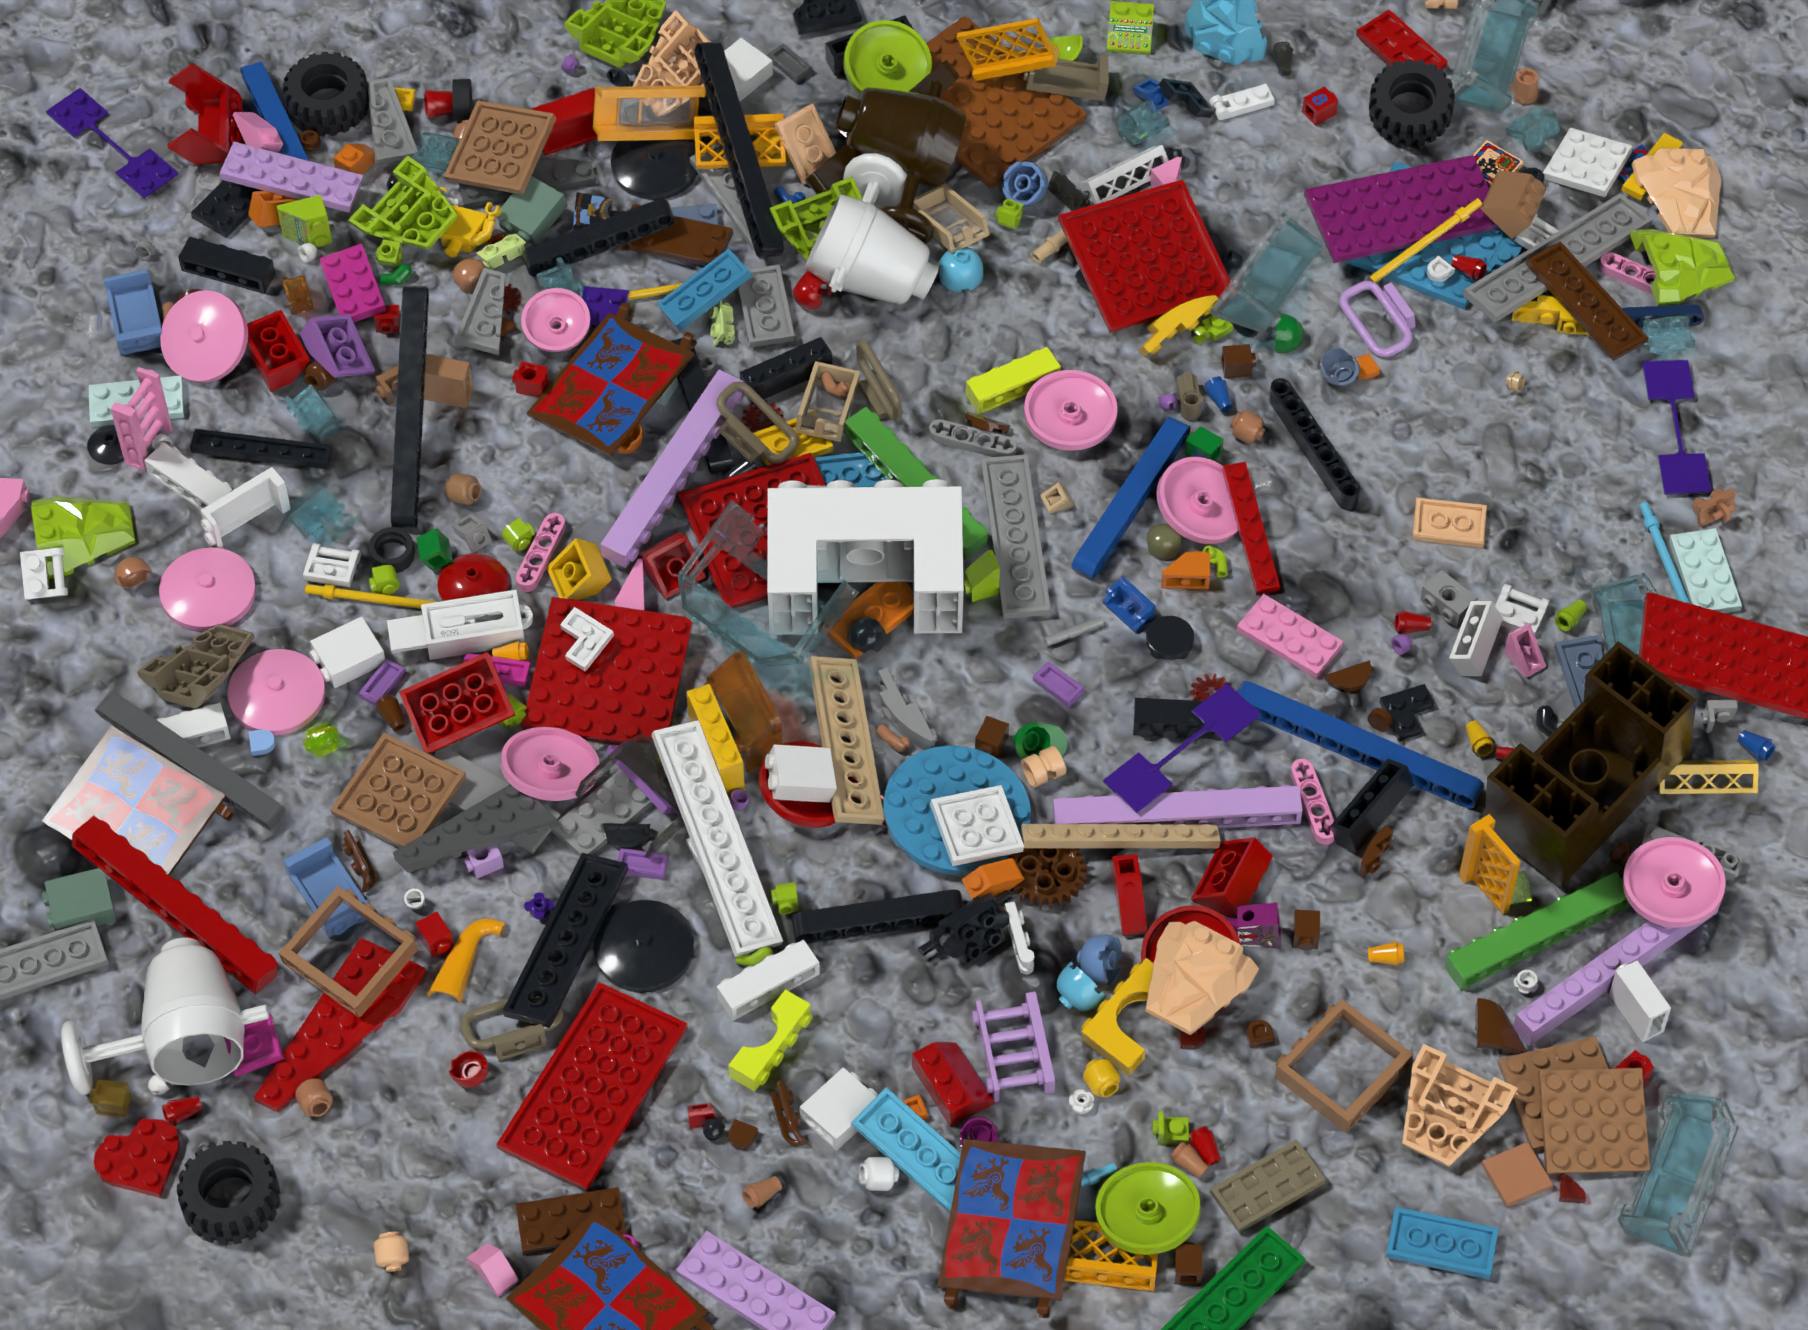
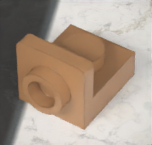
M398 366L376 376V393L381 400L385 399L389 405L393 404L392 391H397Z

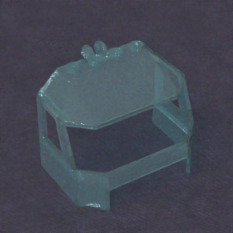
M731 500L678 573L682 608L688 612L686 617L698 625L701 621L708 626L705 631L717 639L720 635L719 641L734 652H737L738 649L746 654L744 659L753 666H756L757 663L763 667L802 664L841 619L859 592L843 580L827 604L818 599V616L793 651L694 581L722 549L768 581V562L752 552L768 527L762 523L758 527L752 522L754 517ZM713 541L715 543L714 546L709 550V552L704 556V558L687 576L688 571L694 565V563L699 558L704 549L707 547L709 542ZM822 621H824V622H825L824 626H823V627L820 629V631L815 635V637H814V638L811 640V642L806 646V648L801 652V654L798 655V654L800 653V651L802 650V648H803V647L805 646V644L807 643V641H808V640L810 639V637L813 635V633L815 632V630L818 628V626L820 625V623H821Z

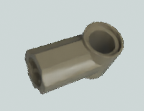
M1185 372L1177 377L1181 404L1180 414L1184 419L1192 421L1198 419L1201 415L1202 395L1199 392L1197 375H1193L1192 372Z

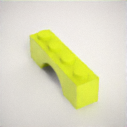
M786 989L771 1007L772 1021L777 1027V1032L772 1040L759 1047L742 1046L728 1065L729 1077L754 1092L759 1085L763 1086L767 1082L773 1066L777 1067L781 1063L785 1050L788 1046L792 1047L795 1044L799 1031L802 1027L806 1028L812 1019L811 1004Z

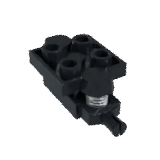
M1005 890V892L997 897L991 893L983 898L976 897L938 922L939 926L930 932L929 941L918 947L919 953L924 957L935 949L941 955L945 953L952 958L959 957L960 962L964 966L969 965L1006 940L1002 929L1009 923V914L1002 905L1012 900V895L1008 890Z

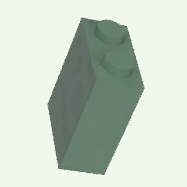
M531 176L524 194L512 193L501 207L502 213L497 218L499 226L504 231L516 233L526 243L530 242L533 245H537L568 205L564 194Z
M97 868L45 881L46 891L42 892L45 907L50 906L51 912L46 913L50 928L55 927V930L58 931L92 919L95 920L96 926L117 921L108 879L101 869Z

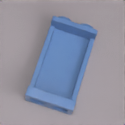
M138 270L104 278L120 356L161 347L160 336L162 328L149 270Z
M327 837L283 860L287 875L312 913L319 908L337 886L344 891L349 889L354 892L358 900L363 904L366 902L370 904L368 899H364L333 852L332 844ZM341 903L321 927L328 938L344 933L347 928L356 923H362L367 919L344 903Z

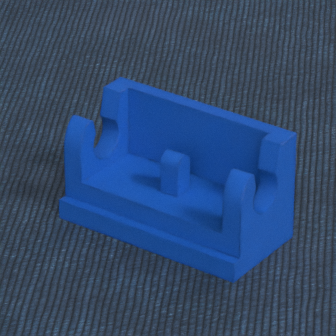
M1124 576L1106 590L1105 593L1108 596L1103 599V604L1134 633L1155 619L1156 605Z

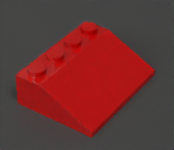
M488 652L399 691L423 751L427 754H431L515 716L503 682Z

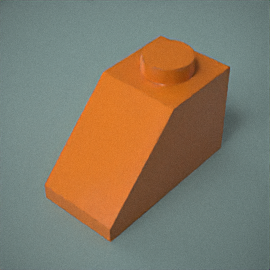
M347 143L333 157L335 168L364 175L375 163L374 149L365 144Z
M267 191L253 192L248 215L258 227L279 225L277 205L297 201L298 199Z
M1185 552L1162 571L1161 588L1209 589L1210 552Z
M1010 858L982 865L961 880L973 900L976 897L983 898L989 893L997 897L1005 892V890L1009 891L1025 878L1015 859Z

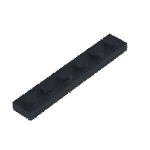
M196 428L190 444L191 453L328 469L333 452L332 445Z

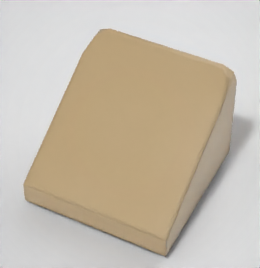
M1059 482L1040 495L1050 514L1075 505L1067 488Z

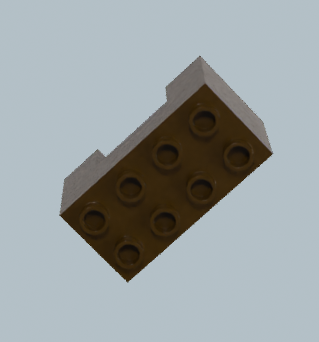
M1618 641L1586 674L1583 702L1534 753L1520 743L1487 777L1485 816L1490 814L1496 821L1494 832L1507 846L1558 886L1562 887L1690 752L1697 699Z

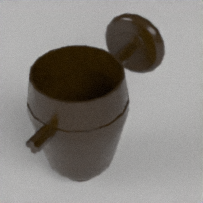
M938 80L935 82L930 81L927 94L870 87L862 90L858 98L846 94L838 113L835 129L846 132L847 146L860 155L877 153L889 157L899 164L907 174L900 205L883 206L878 209L893 218L924 244H927L933 238L934 227L928 218L912 209L918 184L935 187L944 184L959 148L966 120V111L940 98L943 84H940Z

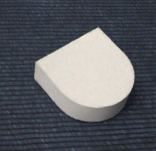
M1440 256L1433 259L1427 268V276L1434 282H1443L1455 272V268Z

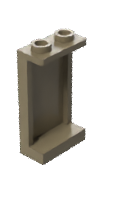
M1100 55L1097 65L1058 59L1054 67L1023 72V80H1026V90L1104 101L1109 85V56Z

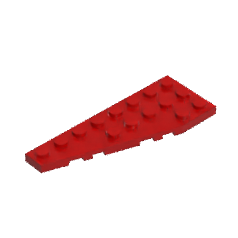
M360 937L332 980L357 996L392 956L393 952ZM409 960L360 1018L323 993L283 1052L284 1059L275 1064L255 1094V1102L278 1112L295 1098V1092L301 1083L309 1079L320 1078L322 1072L330 1066H335L362 1044L364 1038L373 1031L376 1032L383 1027V1023L390 1017L394 1018L399 1014L426 974V968Z

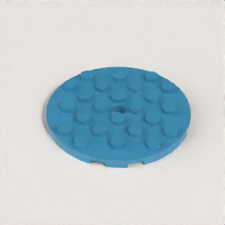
M939 746L926 749L911 756L895 770L886 787L883 814L889 829L888 833L898 848L901 847L909 854L912 861L938 873L967 876L982 865L1008 859L1010 854L952 866L930 806L931 799L1002 785L1020 836L1021 824H1030V802L1020 779L999 759L974 748Z

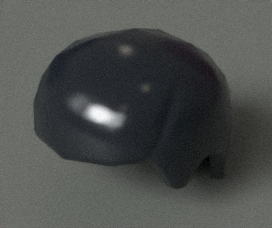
M862 617L850 625L847 638L851 646L862 653H866L869 650L878 652L885 645L887 634L878 620L871 617Z

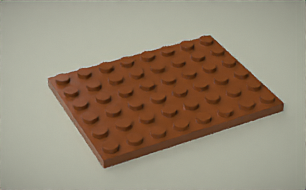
M963 16L926 44L932 58L931 72L947 59L961 76L940 95L942 100L966 111L964 130L955 160L987 187L993 189L1004 180V174L1011 165L1020 161L1029 162L1085 121L1087 113L1065 95L1026 90V80H1023V72L975 81L972 76L973 68L956 37L957 33L981 28L967 16ZM990 35L985 36V38L996 42ZM971 38L965 39L968 43L975 46L978 42ZM981 43L979 46V48H982L989 52L992 49V47L987 46L983 43ZM995 49L993 54L1003 55L1006 53ZM977 53L974 55L976 59L986 58Z

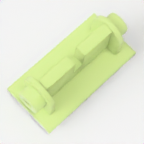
M515 233L504 237L503 240L495 244L485 246L483 250L476 253L484 260L482 263L486 268L493 270L504 264L502 256L505 255L506 260L510 261L523 255V252L526 250L523 244L526 242Z
M721 300L709 310V318L712 319L710 335L713 337L714 347L717 346L719 341L729 345L735 339L734 325H730L734 322L733 308L729 303L722 304Z

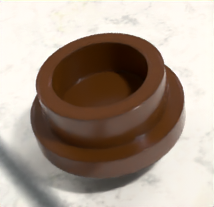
M307 130L300 135L299 141L304 151H314L320 147L321 138L315 131Z

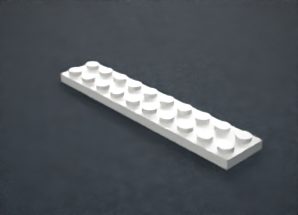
M699 720L653 731L651 736L734 956L753 953L762 947L772 948L780 946L783 943L781 934Z

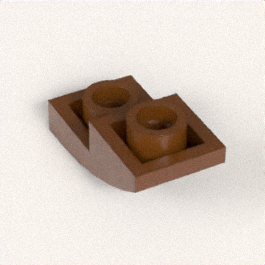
M1387 825L1374 836L1366 848L1359 873L1362 878L1369 873H1375L1380 868L1382 853H1385L1392 845L1393 830Z

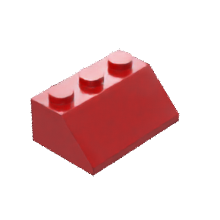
M279 310L247 323L248 341L246 350L269 391L272 392L292 384L309 363L310 358L283 311Z
M1256 837L1221 841L1220 847L1217 848L1191 900L1224 916L1237 915L1238 907L1248 905L1254 892L1258 889V884L1267 871L1273 855Z
M933 1042L912 1053L913 1070L950 1127L995 1104V1101L987 1092V1089L956 1042Z

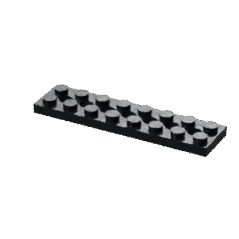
M586 853L581 854L502 1010L504 1017L535 1025L541 1024L543 1027L551 1028L629 870L627 863ZM596 877L602 878L598 883H590V880ZM592 897L587 903L580 902L581 899ZM577 916L582 917V919L579 922H570L572 918H575ZM566 936L572 937V939L568 942L560 941L562 938H565ZM556 956H562V959L558 962L550 961ZM546 976H552L549 982L540 981ZM536 996L542 997V999L539 1002H530V1000L532 998H535Z

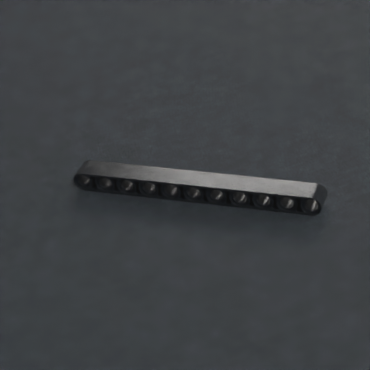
M720 42L697 43L695 46V58L755 253L759 258L781 256L784 250L783 240L769 210L772 207L723 46Z
M404 286L402 290L391 498V527L400 529H416L418 525L429 291L427 286Z

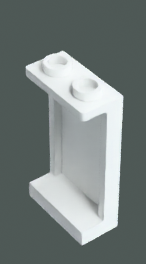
M271 467L201 509L203 520L200 522L206 531L204 538L210 546L214 545L216 548L223 549L221 537L272 506L276 505L283 514L289 511L291 507L285 481Z

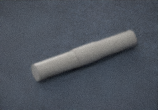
M1102 617L1045 637V645L1048 647L1104 626V621Z

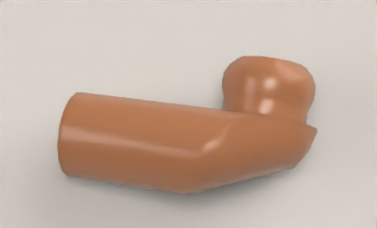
M826 372L821 375L826 392L840 398L848 395L850 385L847 382L842 381L838 385L834 382L831 373Z
M884 724L877 728V734L897 752L902 753L910 748L911 743L907 737L903 736L899 739Z

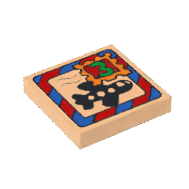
M1487 140L1473 154L1489 189L1497 172H1518L1524 162Z

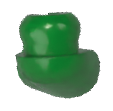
M403 264L393 274L381 273L380 284H404L412 275L411 266Z

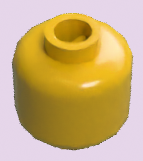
M1094 1059L1086 1065L1082 1076L1091 1093L1097 1097H1110L1117 1092L1121 1081L1120 1074L1107 1059Z

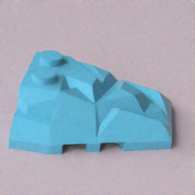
M1194 0L1186 12L1185 30L1189 38L1193 39L1195 50L1232 65H1239L1244 60L1250 62L1262 60L1266 55L1267 39L1266 36H1261L1262 22L1256 19L1255 14L1258 9L1255 0Z

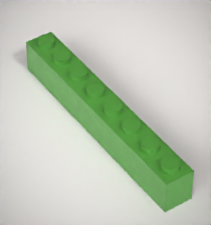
M864 407L844 421V435L887 480L899 481L903 484V487H922L929 480L939 479L935 475L932 476L926 469L925 464L911 454L909 447L904 443L902 444L896 438L892 429L886 428L881 423L879 416L875 412H871L867 407ZM962 507L963 559L966 560L987 545L988 532L982 523H977L966 507Z
M1617 872L1610 875H1602L1594 883L1588 886L1582 885L1574 893L1568 896L1562 895L1552 904L1546 907L1542 905L1525 917L1519 916L1511 924L1505 927H1497L1489 935L1483 938L1477 937L1469 945L1461 949L1460 947L1454 948L1447 955L1445 969L1460 990L1504 970L1630 907V903L1624 893L1623 880Z

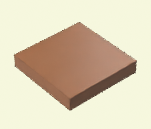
M1528 1142L1483 1160L1481 1164L1506 1208L1547 1191L1553 1186Z

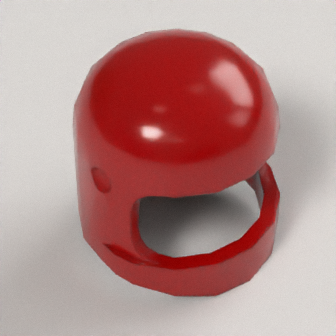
M807 270L793 288V298L802 308L816 310L822 305L819 295L830 296L833 291H831L832 287ZM826 284L829 289H822L820 287Z

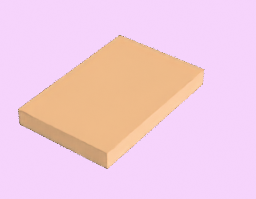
M809 104L774 124L801 183L807 184L805 179L836 153L814 104Z
M1416 497L1412 540L1483 548L1487 505Z

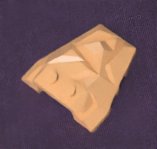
M675 10L661 26L658 32L661 36L656 47H651L649 52L652 55L647 65L643 64L633 87L696 85L704 87L695 58V46L697 43L711 41L699 28L695 27L687 18ZM689 97L644 98L642 102L646 106L650 104L655 117L660 119L688 101Z
M1661 148L1657 150L1655 155H1645L1632 162L1637 184L1639 187H1645L1649 194L1648 201L1650 204L1655 203L1659 209L1658 217L1668 232L1697 238H1714L1716 235L1721 177L1717 162L1711 156H1707L1704 149Z
M1191 921L1185 925L1182 922H1169L1157 942L1145 1012L1191 1035L1213 1018L1214 1013L1220 1008L1227 1007L1234 997L1245 993L1257 975L1259 968L1250 957L1242 954L1244 948L1240 944L1200 923Z
M1423 1044L1412 1065L1402 1145L1450 1167L1506 1113L1518 1088L1496 1077L1493 1078L1492 1082L1447 1062V1054Z

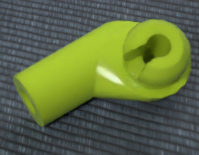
M762 947L751 955L743 954L737 956L736 964L746 967L755 966L761 963L767 956L773 954V950L770 947Z

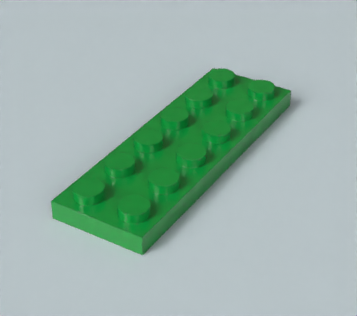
M1266 1226L1161 1330H1239L1305 1264L1306 1258Z

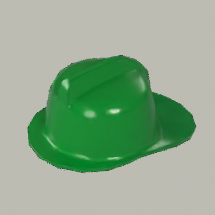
M1027 723L1020 727L1015 735H1012L1017 754L1022 759L1033 754L1039 756L1040 751L1051 746H1055L1061 756L1065 754L1067 749L1065 732L1060 727L1052 724Z

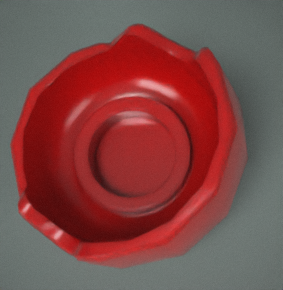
M469 1050L462 1052L455 1059L451 1060V1070L448 1072L459 1086L472 1088L484 1082L488 1074L489 1064L483 1054Z

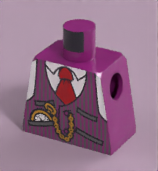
M1278 903L1239 906L1237 918H1226L1236 933H1238L1242 946L1281 948V922Z

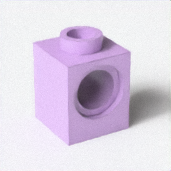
M497 845L476 852L474 849L465 851L466 857L463 858V862L468 872L473 871L476 879L504 868L502 855ZM480 857H486L484 860H478Z

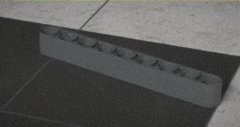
M109 691L95 709V712L101 718L124 734L227 796L224 800L226 803L263 828L271 831L286 812L279 802L116 692Z

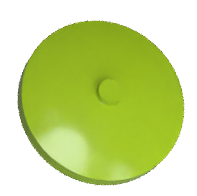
M880 20L862 26L852 35L844 53L843 63L846 77L859 94L868 87L908 92L930 74L932 70L931 53L924 39L911 27L896 21Z
M1157 1162L1137 1163L1115 1172L1099 1190L1095 1207L1099 1228L1107 1240L1124 1251L1141 1255L1159 1254L1181 1245L1196 1229L1201 1214L1200 1197L1193 1181L1179 1169Z

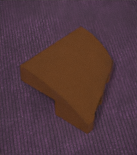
M1477 998L1475 1006L1476 1048L1501 1049V1054L1509 1055L1525 1053V1048L1503 1008L1491 1000Z

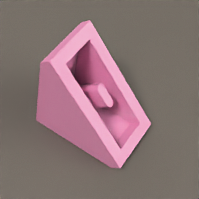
M1176 157L1151 169V186L1154 188L1178 181L1182 157Z
M1529 623L1508 634L1504 653L1524 677H1529L1546 667Z
M486 1243L466 1258L497 1297L519 1282L518 1277L502 1251L489 1243Z

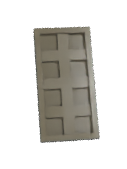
M1296 1139L1210 1188V1194L1238 1233L1322 1186L1325 1184L1326 1178Z

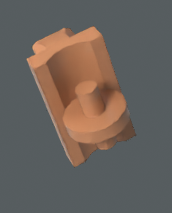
M1718 488L1712 491L1710 499L1706 501L1703 498L1693 500V511L1697 515L1698 524L1703 527L1717 519L1723 523L1730 521V513L1737 510L1734 502L1736 492L1732 488L1726 491Z

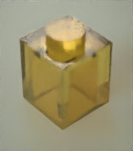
M97 1080L96 1088L92 1089L90 1093V1104H93L95 1113L127 1117L132 1096L128 1083Z

